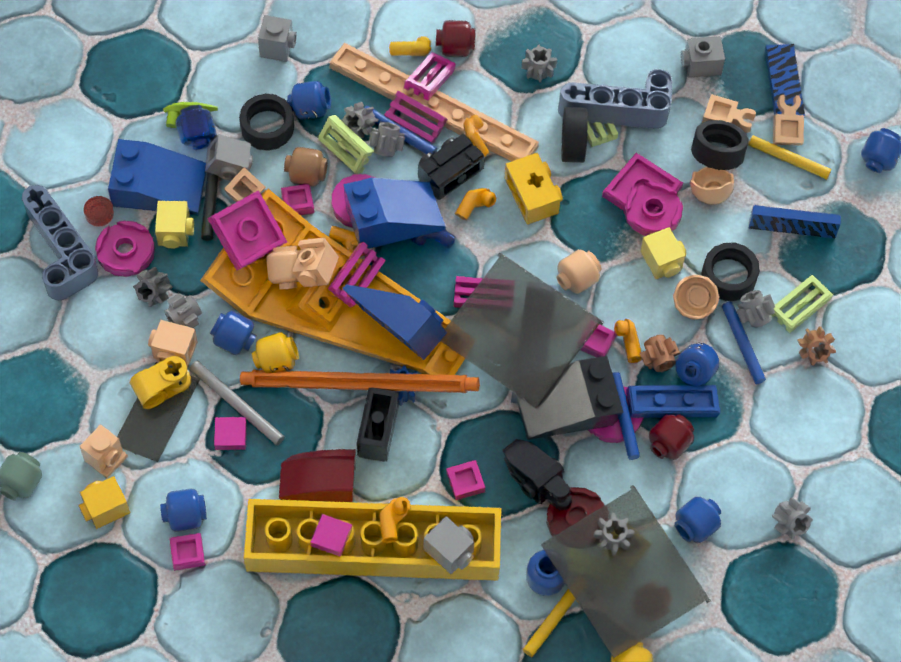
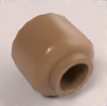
M297 147L294 149L292 156H286L284 172L289 173L292 183L299 185L308 184L313 187L318 185L320 181L325 180L328 159L324 158L320 150Z

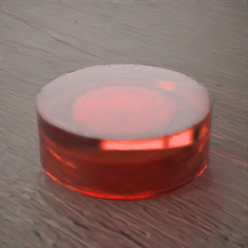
M94 196L88 199L83 208L87 222L94 226L106 225L114 216L113 205L104 196Z

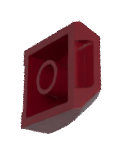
M356 449L320 450L290 456L281 463L279 499L353 502Z

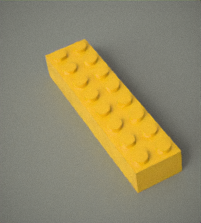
M248 499L244 547L246 572L499 581L501 508L411 505L410 511L396 525L398 540L392 543L382 542L379 514L387 504ZM322 514L352 524V530L341 557L311 546V539ZM446 516L458 527L460 525L464 526L474 538V557L464 569L457 568L452 574L424 550V537Z

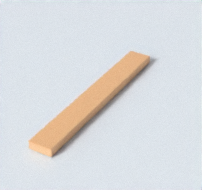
M346 43L341 46L330 61L331 69L393 101L396 98L395 94L397 91H400L448 118L444 127L459 135L465 134L464 120L477 114L484 124L477 132L488 150L509 161L532 155L539 146L538 141L438 90L429 100L423 98V93H420L419 96L414 94L413 88L409 91L403 89L409 75ZM401 101L400 104L436 123L439 122L438 119L408 102Z

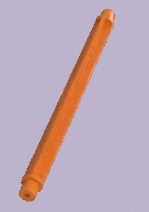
M254 369L252 372L242 371L240 374L241 385H252V387L256 388L289 387L368 390V388L373 387L390 391L457 393L479 391L480 388L479 377H467V375L316 371L265 373L263 370Z

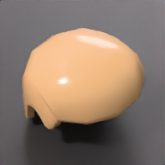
M704 167L699 171L693 172L690 180L691 191L700 202L708 205L720 204L726 201L732 194L734 176L727 170Z
M701 275L685 277L678 282L673 294L675 308L682 316L693 320L709 316L715 311L719 302L717 286L708 277Z

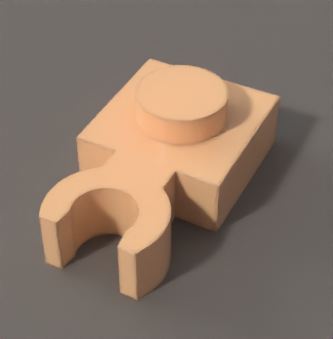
M711 94L702 122L722 120L737 125L745 133H750L752 124L745 122L744 119L754 121L756 111L749 108L739 110L737 109L738 102Z
M781 95L778 98L777 106L782 114H775L773 118V144L796 146L804 144V115H796V110L801 104L799 95L794 97L793 106L785 104V95Z

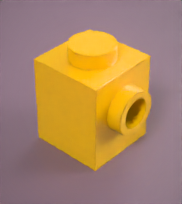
M115 476L104 481L92 482L86 486L85 490L80 491L83 503L78 505L86 522L92 520L96 529L130 514L128 503Z

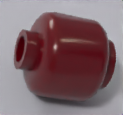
M446 20L442 25V29H436V46H441V52L444 56L467 57L470 54V50H475L476 28H471V24L468 21Z
M665 415L649 432L651 451L661 459L664 457L670 460L678 459L694 442V428L692 424L682 415Z

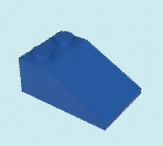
M118 139L108 186L112 207L157 211L158 201H187L189 214L199 215L206 177V162L149 142Z
M368 178L343 184L345 205L358 244L366 243L368 249L446 230L430 182Z
M348 284L342 288L359 308L423 360L447 334V331L441 325L444 320L423 299L418 303L407 295Z

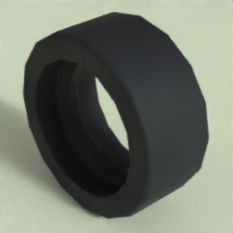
M267 93L255 95L247 100L240 110L239 122L242 137L256 149L267 151L278 149L285 145L293 135L294 115L292 108L284 98L278 95ZM271 111L280 114L283 117L284 123L281 128L274 132L262 133L251 128L250 120L260 112Z
M564 107L561 143L562 162H585L588 128L587 108Z
M709 120L697 126L691 152L699 163L709 168L731 170L743 163L749 139L747 134L733 123L722 120ZM709 142L722 143L731 148H722L714 146Z
M735 242L722 243L714 246L707 253L701 273L702 276L708 277L717 286L719 299L738 301L743 295L754 290L760 272L759 261L754 252L744 245ZM726 259L737 261L746 268L748 272L747 279L740 284L724 283L713 273L715 263Z

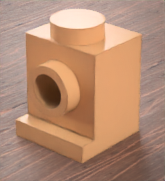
M244 167L224 190L235 202H238L258 190L262 194L266 187Z
M325 238L300 240L298 246L301 250L292 273L303 287L328 285L339 256Z
M101 424L79 446L84 461L105 478H108L128 457L122 450L119 438Z

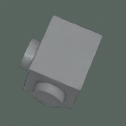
M264 15L258 35L260 57L288 61L291 48L294 49L297 32H294L292 28V20Z
M721 36L687 39L685 50H681L682 67L687 68L688 78L722 75L725 56Z
M218 134L208 146L205 172L221 176L225 180H233L244 167L249 171L253 162V156L250 155L251 143Z
M446 516L424 537V550L452 574L457 568L464 569L474 557V538L464 526L460 525L458 527Z

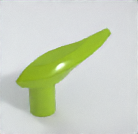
M178 102L163 108V111L168 113L166 126L169 128H177L179 115L190 116L196 113L218 110L217 106L199 102Z

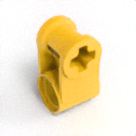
M171 356L148 369L139 371L131 377L129 383L144 409H152L162 404L165 400L188 389L191 384V376L187 370L186 362L178 356Z

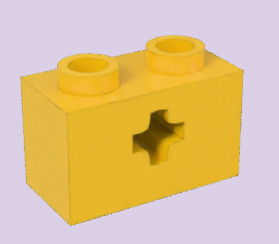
M538 152L505 164L504 178L527 225L559 214L560 202L563 201L561 190L558 185H553L550 179V168L546 161L542 162Z

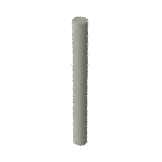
M198 360L191 365L190 370L243 417H246L252 425L276 446L284 440V435Z

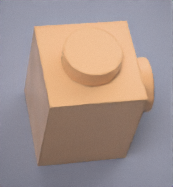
M160 320L157 330L153 329L151 331L148 341L153 358L161 362L168 357L178 356L186 362L188 368L198 342L196 331L191 327Z

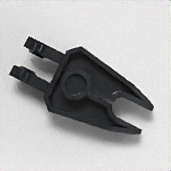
M515 439L502 450L511 477L520 485L521 490L528 498L533 499L538 504H542L547 500L559 511L569 509L572 504L570 486L563 480L564 468L559 461L548 456L532 442Z

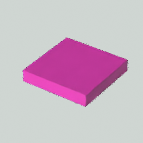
M636 152L605 188L602 197L624 211L626 197L636 186H642L647 182H659L673 188L678 194L683 187V182ZM651 204L646 207L647 211L652 214L661 212V208L657 205Z
M259 190L207 218L236 271L273 251V248L287 243L285 236Z

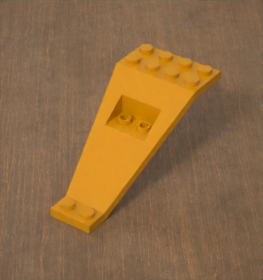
M270 189L264 190L261 195L287 240V243L280 247L297 246V250L300 251L301 248L298 246L300 240L325 238L339 256L329 284L303 287L300 282H297V288L279 289V284H273L268 279V254L236 271L224 247L200 280L248 319L399 366L404 365L406 368L419 371L421 374L455 375L476 343L459 326L436 311L435 313L444 320L441 325L447 331V334L423 360L359 308L357 304L353 307L347 306L328 287L352 253L311 225ZM361 258L357 260L339 286L341 291L363 261ZM371 265L367 266L354 286H358ZM379 271L367 287L369 289L407 295L418 303L421 301ZM319 299L324 301V308L320 307Z

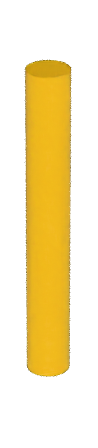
M752 135L748 146L826 180L832 170Z
M581 576L576 577L523 648L524 653L530 657L536 654L588 584Z

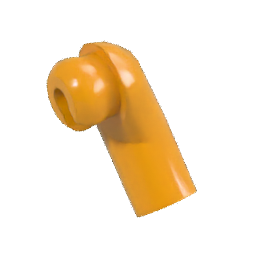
M474 114L469 119L466 118L464 120V132L485 157L489 150L477 132L484 124L480 117Z
M487 188L468 191L457 208L455 215L467 221L475 207H492L496 202L495 193Z
M331 226L329 237L336 242L342 243L347 250L353 253L358 246L354 231Z
M629 319L624 321L618 320L614 325V332L617 336H623L627 360L629 363H638L642 358L640 356L641 347L635 324Z
M399 497L393 499L380 512L382 542L392 543L398 540L396 525L406 516L411 508L407 498Z

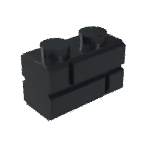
M465 134L460 135L456 139L451 137L442 144L439 151L434 154L427 153L420 159L418 178L421 182H430L434 196L437 200H440L484 169L485 157Z
M373 387L368 388L356 443L358 457L383 462L388 461L399 409L398 392Z

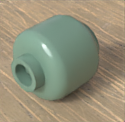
M19 452L18 455L12 454L7 456L0 467V493L11 500H16L17 497H30L42 478L39 461L24 452Z

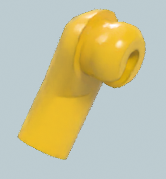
M421 36L416 41L391 42L389 51L391 56H426L431 51V40L426 36Z

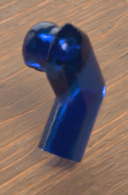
M447 230L411 238V241L421 246L426 243L427 239H434L449 249L454 244L456 236Z

